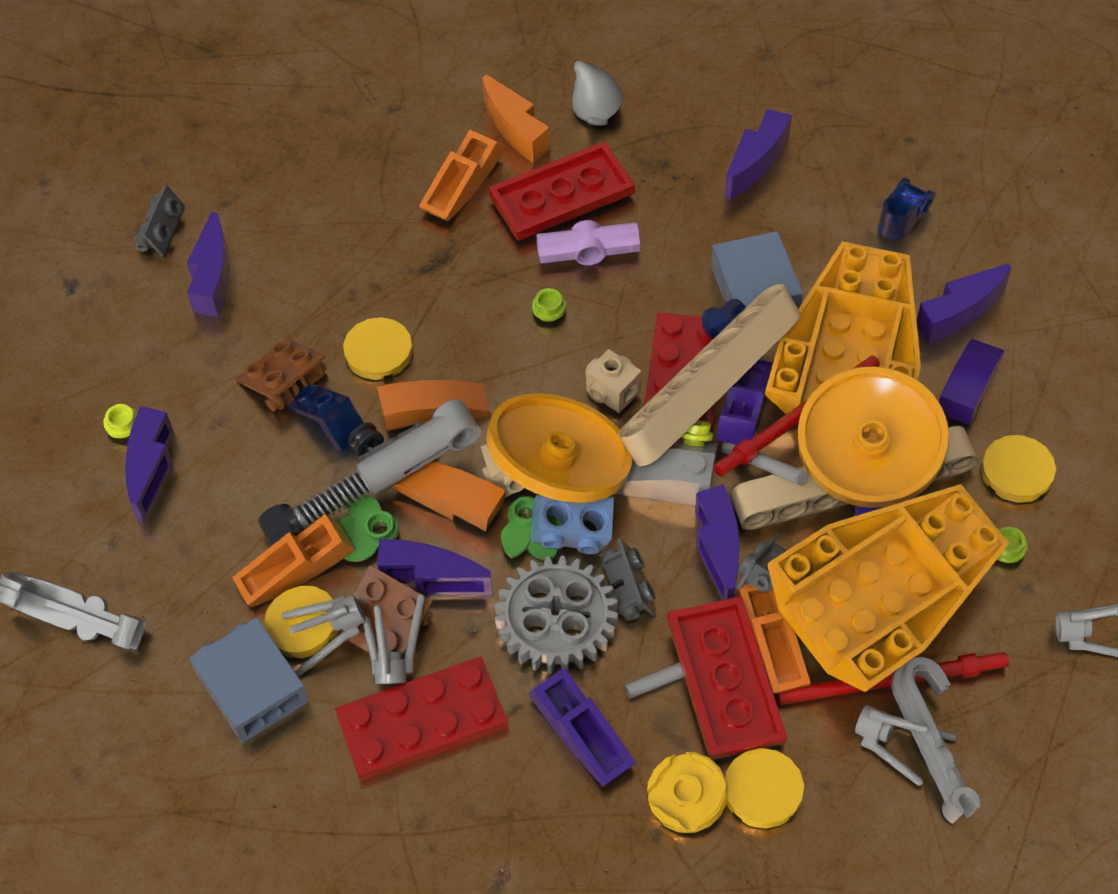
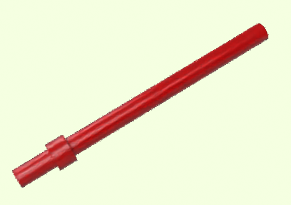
M871 355L854 368L880 367V362L877 357ZM807 400L752 439H744L735 445L729 455L713 465L715 473L719 477H723L740 464L746 465L758 457V452L799 424L800 415Z
M1006 652L982 656L970 653L959 655L957 660L937 664L941 667L946 677L961 675L962 678L979 676L981 671L1009 667V659ZM894 673L869 690L891 687ZM915 675L914 677L915 682L927 681L920 676ZM838 679L777 693L779 705L861 692L862 690Z

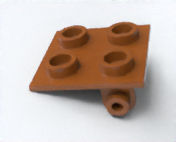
M287 338L275 344L271 351L262 359L250 364L245 369V372L236 378V381L268 397L265 403L272 411L282 410L294 400L293 396L298 397L301 395L299 388L306 391L309 388L308 386L313 385L324 376V371L327 370V367L322 360L326 357L322 353Z
M369 565L354 595L359 602L364 617L367 616L370 619L377 650L374 607L375 605L381 606L387 652H401L402 659L407 648L414 609L420 593ZM425 597L420 624L425 626L429 624L433 617V612L429 611L433 601ZM362 623L358 625L361 633L347 640L369 652ZM342 629L338 630V635L344 631Z

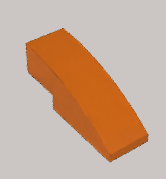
M486 74L482 77L483 95L493 123L505 140L519 154L534 164L550 150V128L534 117V104Z
M469 130L457 152L450 151L419 204V208L449 221L472 198L503 153L498 142Z
M418 380L377 386L387 431L412 426L416 422L420 424L428 422L432 419L438 407L455 399L464 402L474 419L492 416L482 383L459 380Z
M434 461L390 486L452 521L455 516H458L484 531L488 529L503 505L506 493L505 489L480 477Z
M324 514L299 535L295 536L290 532L234 575L232 579L247 605L252 608L278 597L288 589L299 587L337 564L356 549L340 523Z
M750 584L744 585L741 590L737 589L735 597L742 596L773 694L809 686L811 682L796 633L780 613L774 589L772 588L770 591L764 592Z

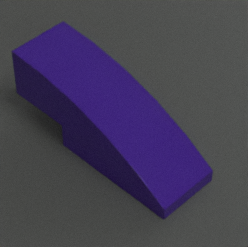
M767 109L758 132L749 129L744 130L726 175L725 198L732 199L759 180L775 163L790 136L791 114Z
M211 212L187 261L192 278L187 294L193 312L219 318L227 294L230 264L228 248L218 213Z
M1007 263L947 282L943 296L920 303L917 327L927 344L944 339L981 317L1005 291L1011 272L1010 265Z
M973 338L969 341L939 398V404L945 416L968 425L971 424L1005 350Z
M758 360L728 390L727 399L720 415L717 441L737 445L744 439L750 440L756 436L767 397L765 391L773 365L772 362Z
M140 406L132 425L127 444L125 470L130 504L137 521L145 523L173 465L167 445L174 431L167 412Z
M722 484L696 493L695 514L702 526L697 528L696 548L722 600L735 597L740 544L733 506L725 486Z
M379 539L378 570L401 583H415L418 593L424 596H492L491 571L473 560L450 550L425 543Z
M565 667L529 693L531 699L559 737L602 786L636 763L591 697L588 699L585 697Z

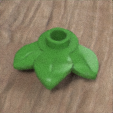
M364 494L363 499L357 497V502L352 500V505L347 503L349 515L337 520L356 549L344 558L346 561L360 562L372 557L379 548V539L395 540L399 533V524L395 516L389 512L381 511L378 501ZM378 527H387V530L384 533H375V530Z
M520 497L516 499L508 509L509 523L501 532V542L505 553L510 558H515L527 550L538 559L545 560V557L549 556L553 560L557 555L558 549H549L541 546V543L530 542L532 517L528 519L520 518L523 514L532 516L534 498ZM552 515L546 516L551 524L561 526L558 518Z

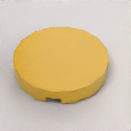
M383 317L366 319L356 324L347 333L343 343L345 360L351 371L362 378L381 380L384 379V376L392 373L393 376L401 373L410 363L413 354L411 336L404 325L393 319Z
M1010 435L993 441L986 449L981 464V473L987 486L990 485L995 490V494L1000 498L1016 503L1032 502L1039 499L1040 495L1045 492L1047 493L1051 488L1056 473L1054 457L1047 447L1037 440L1022 435Z
M299 586L283 592L268 607L263 622L264 629L282 655L288 658L301 659L313 656L324 648V645L330 639L332 641L337 636L338 631L333 629L330 621L297 633L289 631L291 626L324 614L326 610L300 617L282 618L283 612L333 600L328 592L314 586Z
M759 748L746 751L735 758L726 771L725 781L728 786L727 807L732 813L734 812L740 817L742 822L749 826L764 829L781 826L789 821L790 817L798 811L802 804L804 782L801 772L791 758L777 750Z
M685 752L686 754L672 755L665 758L653 770L647 787L648 801L654 816L665 827L679 833H696L710 827L722 815L728 801V786L720 767L709 757L697 752Z

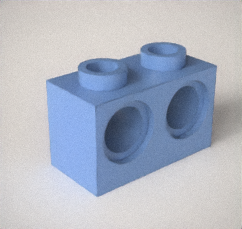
M537 494L533 500L530 542L541 543V546L549 549H559L563 546L577 548L579 552L584 554L603 552L612 540L614 498L608 497L603 500L587 503H572L554 500ZM546 516H555L559 519L561 526L551 524ZM583 521L592 522L596 526L597 531L587 529Z

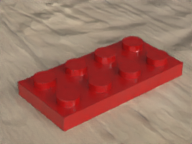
M604 141L490 186L488 191L489 197L516 240L519 241L635 194V184Z
M657 312L644 406L725 328L726 319ZM716 402L698 419L710 423V432L712 433Z
M742 596L668 612V625L708 757L711 760L742 754L749 750L785 744L787 741L785 728Z
M482 656L335 708L360 782L509 728L508 720Z

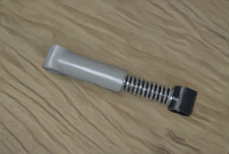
M450 400L437 408L431 420L356 464L355 474L350 472L351 476L349 478L345 476L344 481L339 479V484L334 482V487L328 486L327 491L322 489V494L316 493V498L311 496V501L305 499L306 504L299 503L295 507H291L288 504H279L267 509L259 518V526L270 546L289 532L297 536L324 514L335 516V511L341 512V507L346 509L347 503L352 505V500L358 501L357 497L363 499L364 493L369 495L370 491V493L373 492L374 495H377L450 450H464L470 447L480 437L481 428L462 400Z

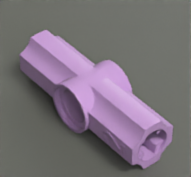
M585 220L575 224L571 230L536 234L540 264L576 259L580 264L594 265L601 262L606 255L640 251L639 230L636 222L600 226L595 221Z

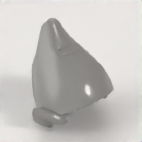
M576 61L574 64L576 79L572 93L573 110L577 117L587 121L589 125L608 124L607 119L614 115L623 103L624 96L613 77L605 70L584 61Z

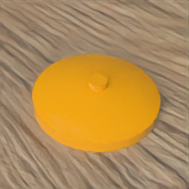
M884 367L854 368L829 378L808 398L801 412L798 424L799 454L812 480L832 497L860 507H887L910 500L919 495L939 474L948 448V424L944 411L935 396L913 377Z
M532 393L510 398L499 405L494 411L487 429V447L498 467L524 488L554 500L587 503L608 498L619 491L624 485L632 465V457L618 436L620 429L610 419L584 403L559 395Z

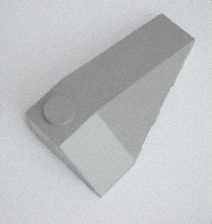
M682 438L678 439L660 458L649 465L638 466L632 458V465L627 479L615 494L695 506L696 493L712 488L713 465L716 463L718 443L705 442V445L701 447L689 446L683 443Z

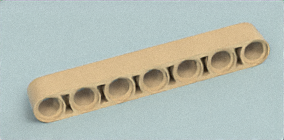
M784 284L771 286L758 295L620 429L618 436L638 466L649 465L660 458L800 319L801 313Z
M962 426L948 428L949 440L946 457L934 481L964 473L972 469L979 462V457ZM804 466L798 468L807 472ZM809 474L807 482L802 486L777 475H770L739 484L729 494L741 526L745 530L759 529L848 504L826 493L812 480Z

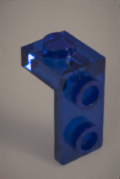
M317 385L303 388L297 393L296 398L288 404L291 411L318 421L333 447L339 451H343L349 446L348 437L357 426L364 423L348 396Z

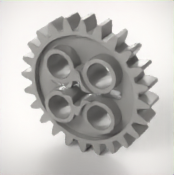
M546 556L544 566L539 567L534 560H531V571L527 572L518 567V580L507 577L506 585L508 590L499 589V601L501 602L495 603V613L498 615L495 617L496 629H501L499 631L500 642H508L507 652L512 654L519 651L518 660L520 664L531 658L533 670L536 671L541 663H547L548 673L551 674L555 664H561L562 669L565 667L568 671L569 663L574 662L582 669L583 657L587 656L595 662L597 660L596 648L603 651L608 649V640L606 638L615 637L614 625H618V613L615 612L618 610V601L612 598L613 587L604 586V574L593 578V565H589L584 570H581L580 559H576L571 566H568L564 556L560 557L558 564L553 565L549 556ZM536 593L547 594L544 598L532 597ZM573 596H582L585 598L584 600L578 602L570 600V598ZM532 626L544 628L542 631L534 633L528 631ZM570 629L581 631L580 634L575 636L568 635L565 632Z

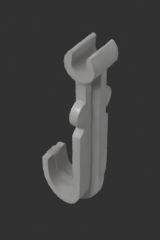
M3 572L0 577L1 604L72 631L77 628V634L83 640H95L99 634L112 638L111 643L126 649H138L147 621L129 614L121 613L119 616L108 612V603L103 597L92 596L86 599L84 594L19 572Z
M916 657L896 670L892 676L891 687L904 718L929 727L928 733L912 730L911 732L925 759L928 770L944 799L942 804L943 816L953 824L963 814L966 818H969L980 808V798L976 791L965 786L954 763L953 756L943 741L915 683L914 677L916 675L927 680L936 695L945 693L951 684L937 663L925 657Z

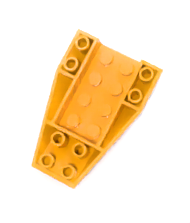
M842 241L799 307L800 319L779 340L765 395L785 414L808 400L811 394L826 380L836 374L854 368L871 355L878 358L880 367L902 372L917 381L919 378L921 360L910 255Z
M962 484L828 524L771 560L767 566L780 613L827 674L866 692L921 654L929 646L1010 543Z

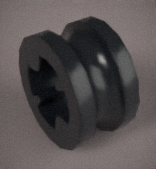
M372 422L362 423L357 426L348 437V444L355 449V453L358 456L366 453L367 448H374L384 442V436L377 431L376 426Z

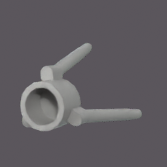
M354 594L348 597L342 595L334 600L282 613L283 619H289L326 610L324 614L291 626L289 629L291 633H297L330 621L335 631L340 629L344 631L295 671L297 677L302 676L347 639L361 633L358 625L365 623L366 620Z
M423 594L417 597L404 659H401V652H387L381 606L375 605L374 607L378 650L370 619L365 616L366 622L363 623L364 633L371 658L372 675L375 674V684L406 683V673L414 672L413 657L425 601Z
M1118 604L1085 610L1057 611L1055 625L1058 641L1068 642L1069 650H1086L1118 657V648L1084 641V637H1091L1092 635L1091 619L1118 615Z
M867 704L862 710L855 728V733L864 737L861 746L874 751L905 777L909 778L916 785L921 786L923 780L879 745L878 742L881 740L887 743L895 726L921 733H928L929 727L892 716ZM938 729L943 739L949 741L956 740L955 734Z

